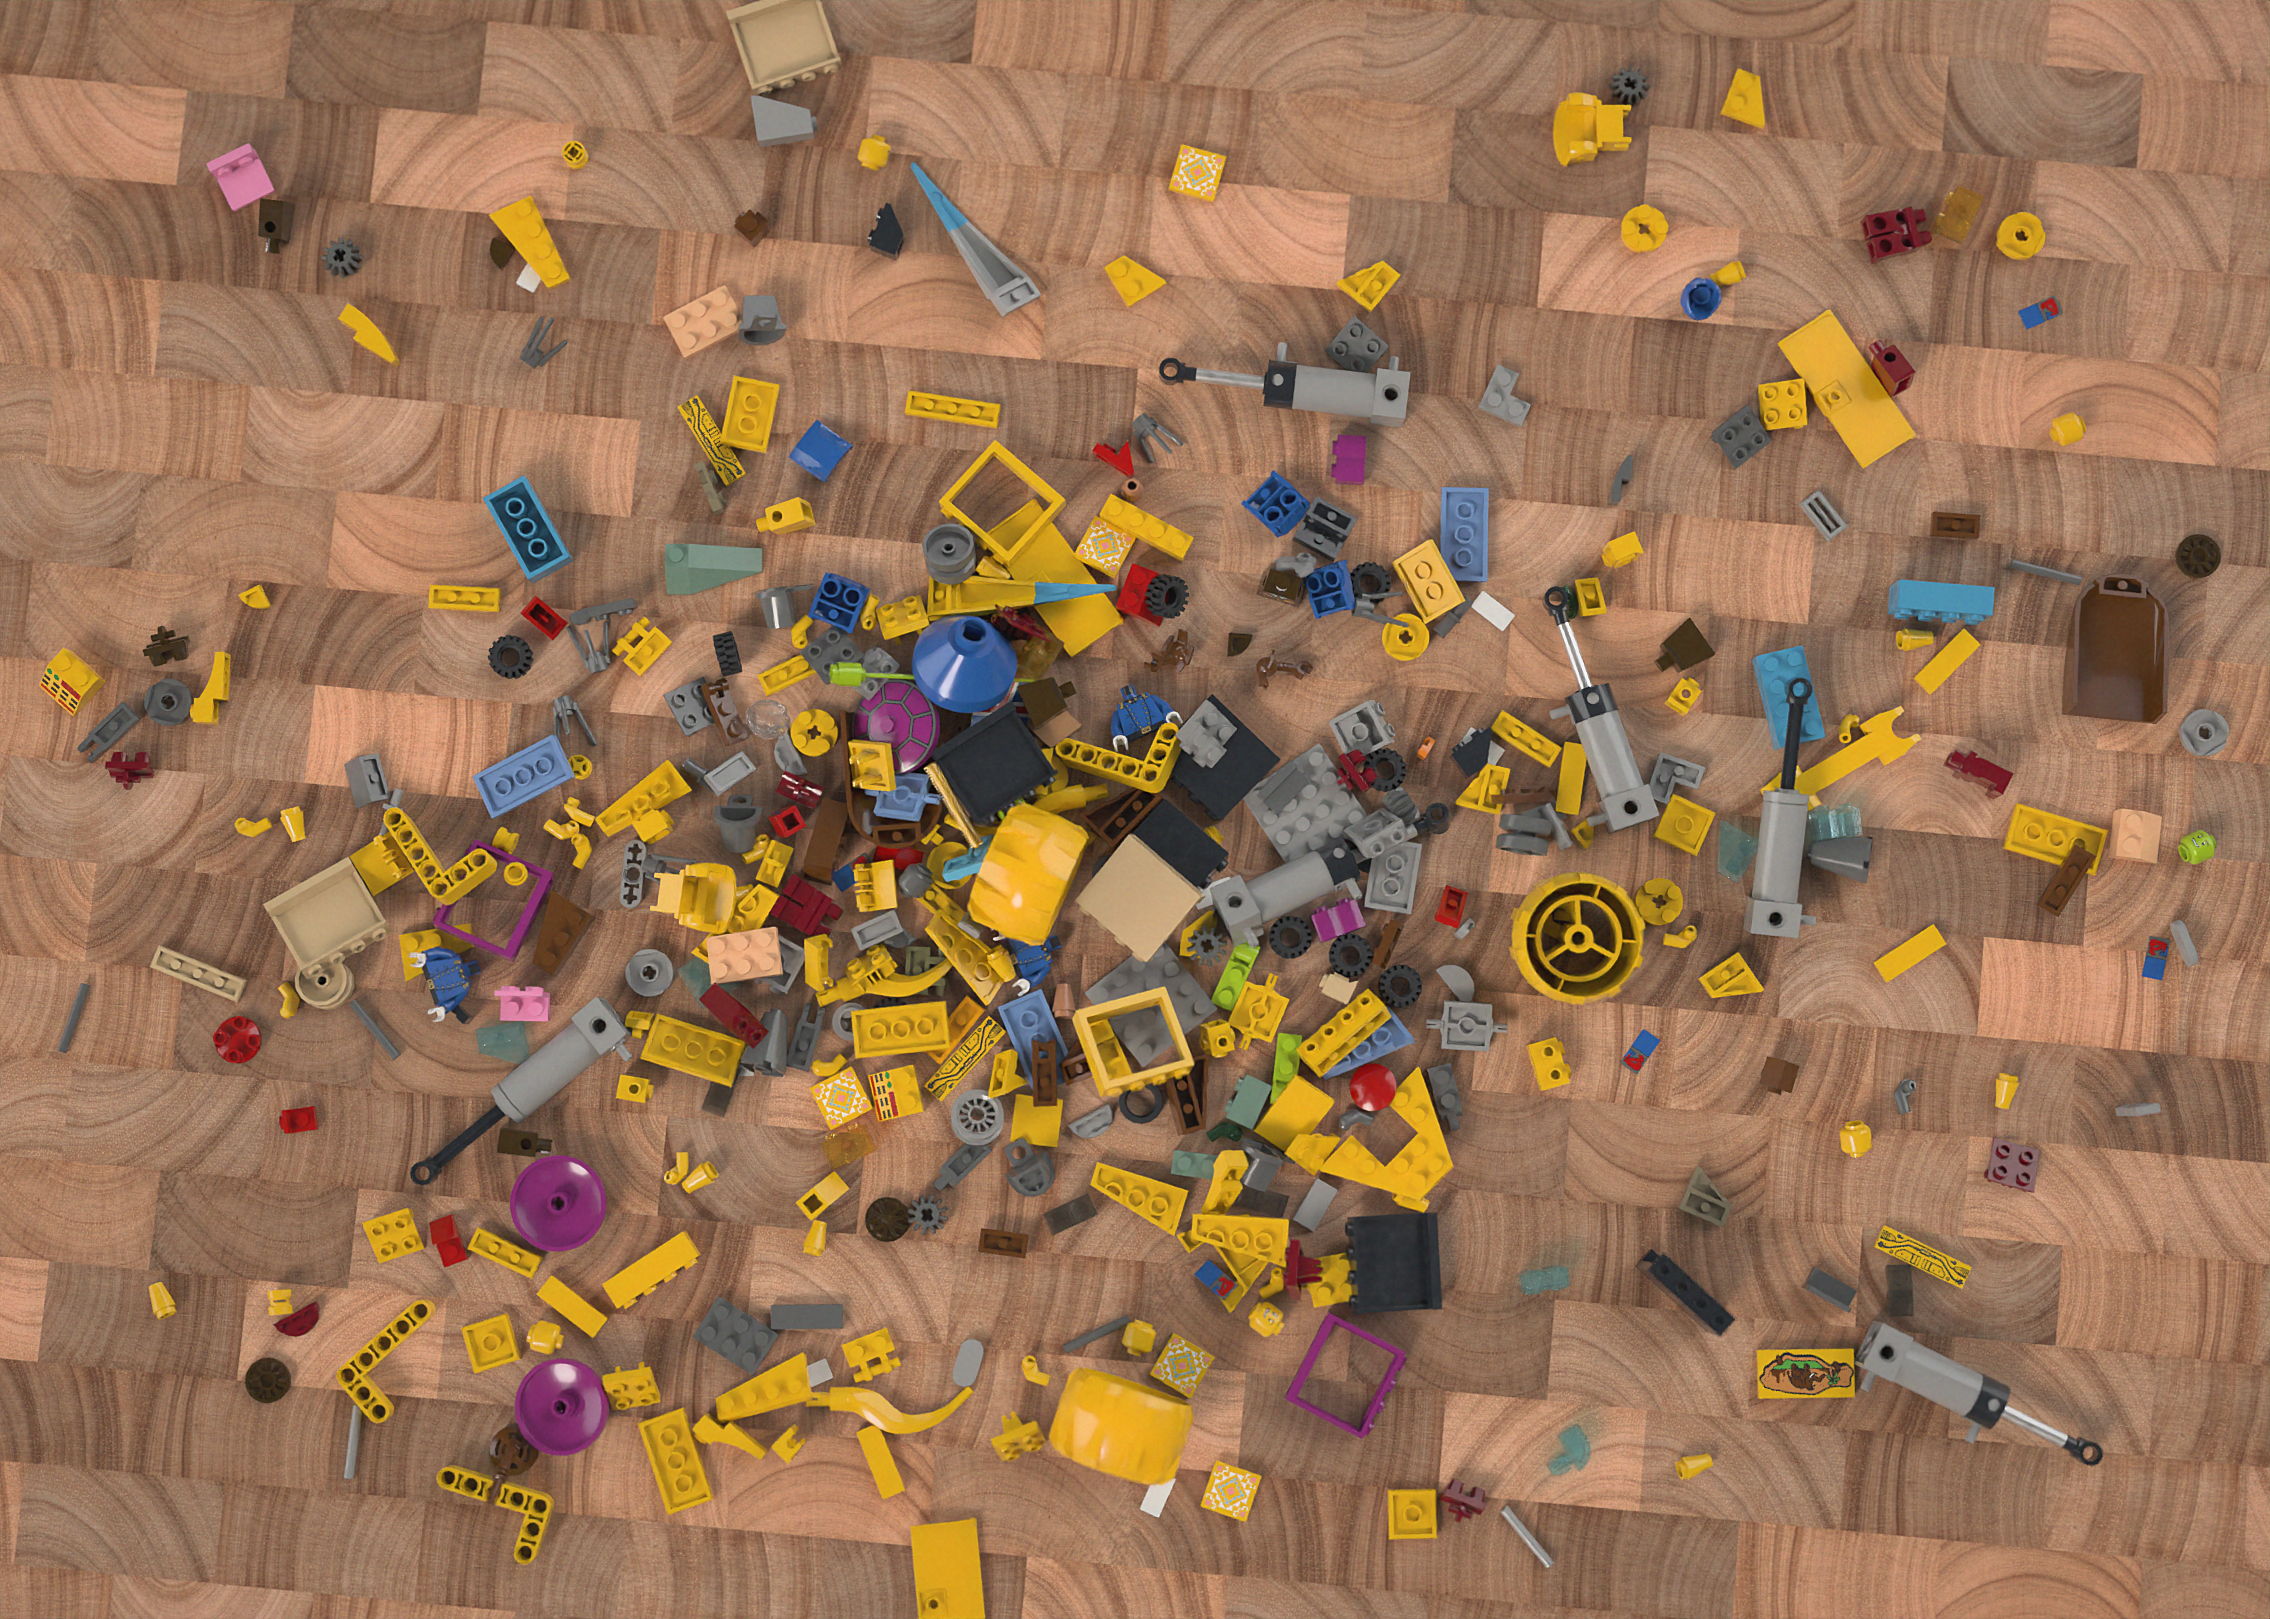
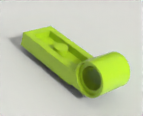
M1247 941L1234 947L1211 999L1215 1005L1231 1012L1233 1011L1260 950V946L1250 947Z
M1278 1033L1270 1104H1273L1295 1074L1298 1075L1300 1056L1296 1049L1301 1045V1035Z

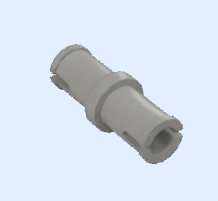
M1551 803L1537 810L1544 820L1552 822L1551 834L1558 844L1560 851L1574 844L1563 827L1565 823L1563 820H1559Z

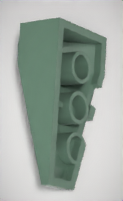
M665 544L667 594L693 595L702 590L715 588L721 584L762 573L763 549L698 544Z

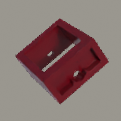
M716 982L699 999L726 1028L753 1049L769 1033V1030L741 1002Z

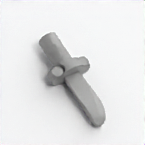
M395 788L390 803H384L382 808L387 810L393 807L399 808L404 790ZM384 822L379 833L382 836L389 832Z

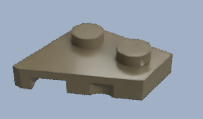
M703 461L694 464L713 512L716 516L725 513L723 506L726 505V501L722 492L717 493L714 484L718 483L714 471H709Z
M1695 1166L1678 1208L1723 1228L1732 1205L1705 1175L1703 1170Z

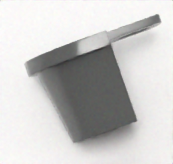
M744 296L741 324H739L737 329L738 339L741 342L756 346L768 345L777 342L784 336L786 324H782L775 296Z
M790 585L755 591V598L760 600L768 629L794 626L797 620L793 592L814 588V585Z
M730 795L727 806H715L714 820L720 827L724 848L730 852H746L755 845L757 825L762 817L763 809L762 807L752 806V795ZM737 800H744V801H746V802L743 803V804H736V803H734V802L737 801Z
M1019 1138L1005 1147V1153L1014 1166V1169L1006 1173L1005 1177L1014 1190L1024 1196L1035 1197L1044 1194L1051 1187L1055 1178V1168L1047 1151L1045 1150L1035 1156L1024 1138ZM1016 1146H1022L1026 1150V1155L1022 1159H1016L1012 1155V1151Z
M1243 1138L1240 1143V1147L1249 1164L1240 1182L1250 1188L1265 1192L1279 1166H1282L1284 1161L1295 1164V1161L1284 1154V1151L1270 1148L1263 1142Z

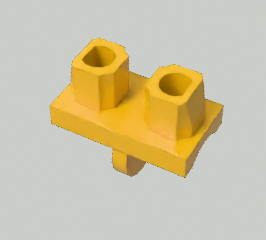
M771 840L756 879L778 888L794 848Z

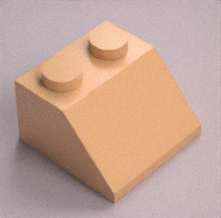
M2121 808L2113 812L2109 858L2156 864L2162 816Z

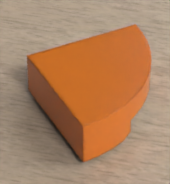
M1429 736L1426 737L1416 754L1417 757L1424 760L1436 740Z

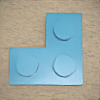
M990 834L980 837L983 843L979 847H969L966 855L947 860L942 873L945 881L960 880L967 875L978 874L994 839V835Z

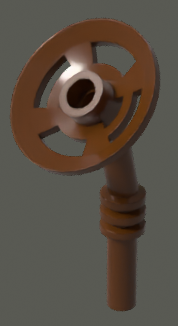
M519 1426L506 1427L500 1430L492 1439L490 1457L496 1469L492 1477L493 1484L486 1499V1503L490 1506L495 1505L501 1487L506 1483L508 1475L521 1474L527 1471L537 1459L538 1449L532 1446L526 1438L522 1441L509 1438V1433L523 1435ZM499 1439H501L502 1442L498 1450L499 1455L496 1456V1445ZM504 1444H506L507 1446L503 1454L502 1449ZM527 1446H531V1455L526 1463L524 1460L528 1453ZM521 1448H523V1455L520 1458L519 1455L521 1454ZM511 1463H516L518 1466V1468L511 1469L509 1467Z

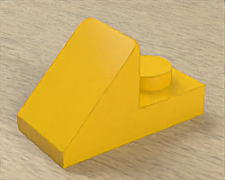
M1598 577L1575 580V590L1579 602V617L1606 614L1607 609Z
M1013 1049L995 1054L988 1097L991 1099L1007 1094L1027 1083L1025 1079L1015 1074L1018 1052Z

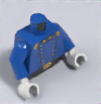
M1133 684L1121 688L1120 692L1124 702L1118 704L1117 710L1112 713L1110 726L1115 752H1118L1117 747L1119 745H1125L1127 750L1128 743L1158 731L1165 723H1173L1178 720L1182 724L1183 721L1180 715L1174 712L1167 702L1156 695H1149L1147 692L1137 695Z
M999 933V937L993 938L994 941L1002 939L1009 952L1019 979L1013 984V987L1016 985L1022 987V992L1018 996H1022L1029 989L1042 983L1050 972L1051 963L1053 962L1050 952L1062 948L1057 934L1046 938L1044 944L1034 946L1019 940L1005 938L1006 936Z
M434 947L421 953L412 952L409 954V957H417V962L411 964V966L422 967L435 1006L439 1005V1007L429 1009L428 1014L436 1011L438 1016L432 1022L442 1021L445 1014L452 1011L468 995V989L471 987L469 977L481 973L479 962L476 959L464 963L461 953H455L453 950L442 947Z

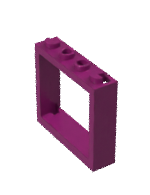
M475 839L473 845L470 844L469 848L465 850L464 857L476 849H483L494 859L507 865L512 862L522 863L526 867L528 874L539 878L534 892L505 949L447 924L458 900L451 905L443 904L441 908L438 907L433 918V925L438 930L514 963L555 880V876L545 869ZM466 874L461 877L460 881L466 877Z
M1327 1311L1284 1398L1363 1439L1364 1435L1368 1436L1375 1423L1372 1422L1375 1413L1380 1414L1385 1405V1401L1382 1399L1386 1391L1390 1393L1396 1383V1380L1393 1378L1396 1371H1401L1407 1360L1404 1357L1406 1352ZM1334 1324L1394 1354L1358 1427L1298 1397Z

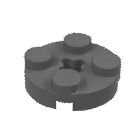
M174 679L160 680L161 682L152 685L144 699V706L150 718L154 722L168 727L184 724L190 716L191 704H194L192 691L185 684ZM172 696L175 704L170 709H167V705L163 704L164 700H168Z

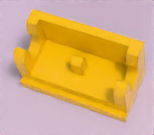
M826 934L804 939L805 983L818 992L824 991L823 984H828L831 987L834 986V981L828 974V947H833V941L827 938Z
M796 1424L792 1425L771 1446L787 1464L796 1457L795 1453L806 1442L805 1437L797 1444H795L797 1440L795 1438L792 1439V1436L799 1430Z

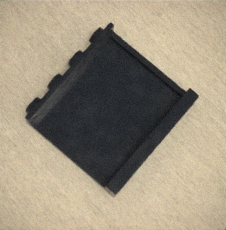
M1212 694L1207 700L1237 728L1223 745L1227 751L1212 768L1207 765L1203 768L1193 760L1195 756L1193 753L1188 754L1181 749L1172 769L1170 780L1179 788L1184 786L1190 792L1187 796L1196 805L1201 803L1206 808L1204 812L1213 821L1218 819L1222 822L1227 814L1280 762V758ZM1189 718L1178 728L1179 730L1189 720ZM1166 755L1159 757L1158 760L1164 759Z
M1012 701L941 745L930 754L933 761L937 762L947 782L977 827L981 824L985 827L997 819L995 815L1001 811L1005 814L1008 813L1009 809L1015 806V802L1019 799L1028 800L1036 794L1035 789L1039 786L1048 787L1056 781L1055 776L1058 774V770H1054L1016 713V707Z
M1165 798L1132 833L1198 890L1201 888L1206 890L1213 881L1211 877L1216 872L1221 873L1229 864L1227 861L1229 853Z
M1425 1212L1348 1217V1222L1345 1223V1234L1349 1237L1346 1257L1350 1261L1347 1280L1348 1284L1351 1285L1352 1295H1349V1307L1353 1310L1354 1314L1442 1309L1437 1213Z
M1650 1249L1635 1266L1706 1332L1721 1337L1736 1320L1732 1314L1664 1252L1659 1256L1654 1250Z

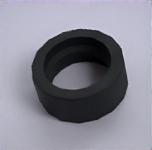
M1150 1083L1144 1087L1154 1095L1155 1105L1150 1113L1142 1116L1135 1115L1127 1106V1097L1131 1089L1122 1091V1094L1119 1095L1118 1103L1120 1111L1126 1119L1133 1123L1144 1124L1158 1117L1164 1100L1162 1092L1157 1085Z

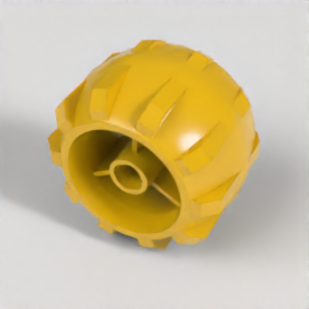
M1024 802L1012 806L995 834L972 889L968 903L972 919L997 930L1007 938L1019 940L1031 946L1044 944L1067 896L1088 844L1089 836L1084 829L1059 815L1050 814Z
M1588 872L1563 873L1547 880L1541 879L1533 884L1534 889L1525 897L1520 907H1514L1510 917L1514 920L1511 934L1512 945L1508 946L1511 958L1515 959L1527 983L1543 995L1568 1004L1583 1005L1584 1003L1595 1002L1608 996L1613 997L1621 991L1620 988L1630 979L1636 968L1640 969L1644 959L1641 955L1644 943L1643 930L1646 929L1645 923L1633 901L1627 895V892L1614 882ZM1580 900L1592 903L1606 917L1610 928V945L1608 950L1594 944L1592 931L1587 926L1581 924ZM1569 902L1570 922L1564 923L1559 928L1557 933L1559 943L1543 953L1541 931L1546 918L1559 905ZM1580 931L1581 940L1575 945L1572 942V935ZM1592 948L1605 955L1597 966L1580 974L1561 973L1548 962L1566 949L1582 953Z
M1077 1367L1069 1374L1065 1389L1060 1397L1059 1407L1049 1439L1055 1450L1060 1451L1062 1455L1079 1463L1131 1481L1162 1486L1174 1479L1182 1452L1187 1444L1194 1415L1190 1404L1169 1394L1105 1372Z

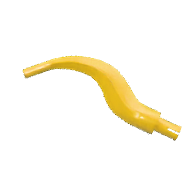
M1106 783L1085 788L1082 787V784L1070 786L1042 797L1032 806L1057 815L1065 810L1086 807V802L1108 798ZM946 815L944 819L946 824L959 830L962 829V827L959 828L961 825H957L959 822L956 823L958 820H954L956 817L953 818L952 815ZM974 826L980 837L993 834L995 837L999 828Z
M946 957L932 969L914 976L900 975L893 972L885 978L882 972L878 970L883 977L882 981L874 971L871 974L877 981V984L875 985L868 975L867 977L873 984V987L864 993L861 991L859 994L854 986L851 985L848 977H844L836 981V986L815 994L820 1007L842 998L846 1002L865 993L891 997L909 996L933 985L949 971L953 964Z
M967 1386L945 1407L919 1415L902 1413L880 1394L857 1387H830V1392H811L812 1398H818V1400L806 1401V1407L830 1406V1411L855 1412L884 1431L894 1434H909L928 1429L945 1420L974 1391Z

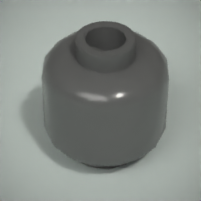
M917 863V865L909 864L898 878V883L901 887L899 891L909 899L911 897H923L933 884L932 872L921 863Z

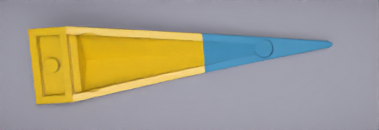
M930 576L927 617L930 621L954 615L976 617L998 613L999 611L995 604L1003 608L1007 605L1013 609L1115 591L1117 588L1113 584L1043 583L970 576L969 579L961 583L948 585L939 583Z

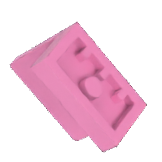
M249 143L206 163L210 172L217 178L233 211L241 209L275 191L257 152Z
M501 986V991H495V996H501V1021L549 1022L550 993L544 992V988L525 987V991H520V987Z

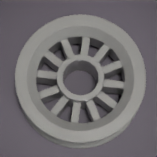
M980 1089L967 1091L961 1094L952 1106V1129L956 1136L967 1144L984 1145L990 1143L1000 1134L1003 1128L1004 1111L1002 1104L997 1097L989 1098L988 1091ZM975 1114H980L984 1118L980 1121H975L971 1117Z

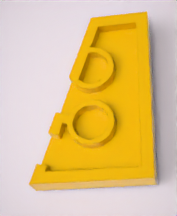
M470 923L453 926L472 935ZM438 929L399 935L405 981L409 982L423 974L422 967L411 966V964L417 962V957H409L410 953H421L434 947H442L462 954L474 948V945Z

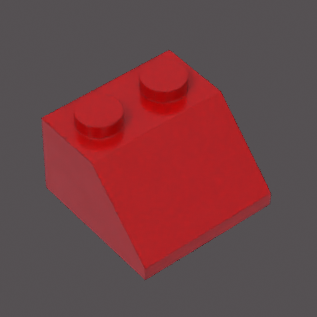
M1132 563L1116 604V610L1160 627L1163 617L1153 615L1152 611L1148 610L1149 604H1146L1145 600L1149 599V596H1145V592L1150 591L1147 586L1148 584L1153 585L1151 580L1153 578L1157 579L1156 576L1161 574ZM1169 589L1165 594V604L1169 599Z

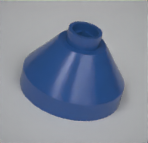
M967 615L941 618L926 627L916 642L912 657L913 676L923 694L935 704L961 713L984 711L1000 703L1009 693L1017 670L1016 652L1009 638L999 628L994 627L992 623Z

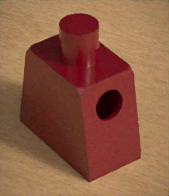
M1881 340L1872 343L1869 346L1870 351L1874 355L1871 369L1890 398L1910 388L1915 370L1897 346L1891 345L1886 348Z

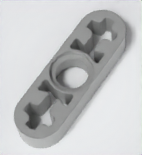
M640 840L628 842L624 852L620 902L623 906L630 909L640 906L643 900L645 872L642 871V865L647 857L648 849ZM635 844H638V847L642 849V853L637 855V861H642L641 866L636 863L628 864L629 859L634 861V854L630 852V849L635 848ZM636 867L639 869L640 877L638 880L631 881L628 879L627 872L630 868ZM626 883L631 885L639 884V889L634 888L633 890L637 900H633L632 904H629V901L625 899V896L630 895L631 891L630 887H626Z

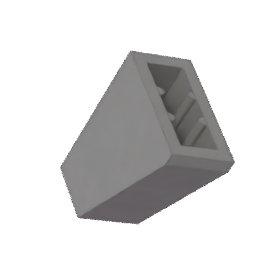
M756 95L751 96L757 139L760 147L815 139L814 131H818L816 116L812 117L809 109Z

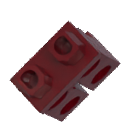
M1912 206L1904 209L1866 215L1860 221L1865 241H1869L1866 245L1871 264L1892 257L1915 253L1921 247L1932 242L1929 230L1918 232L1917 224H1922L1926 221L1924 209L1913 210Z
M1954 750L1953 753H1949L1943 766L1954 771L1952 777L1956 779L1962 778L1965 782L1969 783L1975 782L1988 789L1985 795L1991 799L2004 794L2013 776L2012 772L1984 758H1976L1977 753L1973 751L1964 754Z
M793 874L782 893L803 904V906L800 907L780 895L770 914L812 937L826 934L828 938L832 929L822 924L826 916L838 921L844 910L835 904V900Z

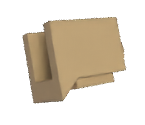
M1336 972L1333 975L1325 973L1319 984L1322 987L1320 993L1346 1005L1358 981L1349 983L1350 979Z

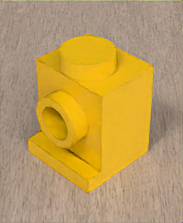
M1689 677L1686 680L1681 678L1664 704L1680 715H1686L1702 692L1698 689L1700 685ZM1683 690L1689 692V698H1684L1682 696Z

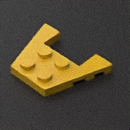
M1247 1213V1214H1243V1215H1240V1216H1250V1215ZM1192 1230L1176 1235L1188 1253L1205 1243L1191 1238ZM1214 1245L1237 1278L1235 1282L1237 1287L1225 1300L1220 1298L1229 1313H1231L1269 1261H1263L1250 1255Z

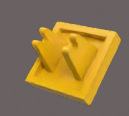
M921 595L909 596L902 601L885 604L881 608L876 609L884 639L895 638L897 645L902 644L900 635L917 630L920 636L923 632L922 628L930 625Z
M863 740L849 741V761L854 788L890 792L895 790L896 782L891 743Z
M639 1362V1369L621 1372V1367L616 1366L615 1373L602 1375L603 1385L613 1411L626 1410L637 1406H648L661 1402L660 1393L651 1368L645 1367L644 1362Z
M1014 1411L1010 1413L1012 1417L1010 1420L1007 1419L1006 1415L1002 1416L1004 1434L991 1439L992 1445L1002 1461L1016 1460L1020 1457V1454L1027 1451L1035 1452L1041 1449L1042 1445L1047 1444L1046 1438L1036 1421L1023 1425Z

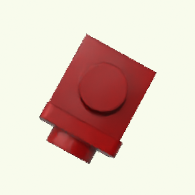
M315 1106L281 1111L282 1115L279 1116V1125L281 1130H284V1134L318 1130Z

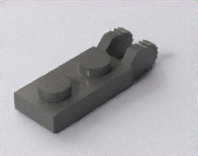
M629 598L577 610V612H572L570 620L575 625H585L592 618H595L596 621L609 619V614L617 612L618 616L632 614V609L638 607L636 600Z
M121 702L88 734L89 736L77 749L80 753H83L96 742L99 746L87 759L90 763H93L105 751L107 752L141 718L125 702Z
M808 1002L805 1004L801 1020H798L787 1057V1066L809 1072L826 1011L825 1007H820L815 1024L808 1023L807 1019L812 1010V1004Z

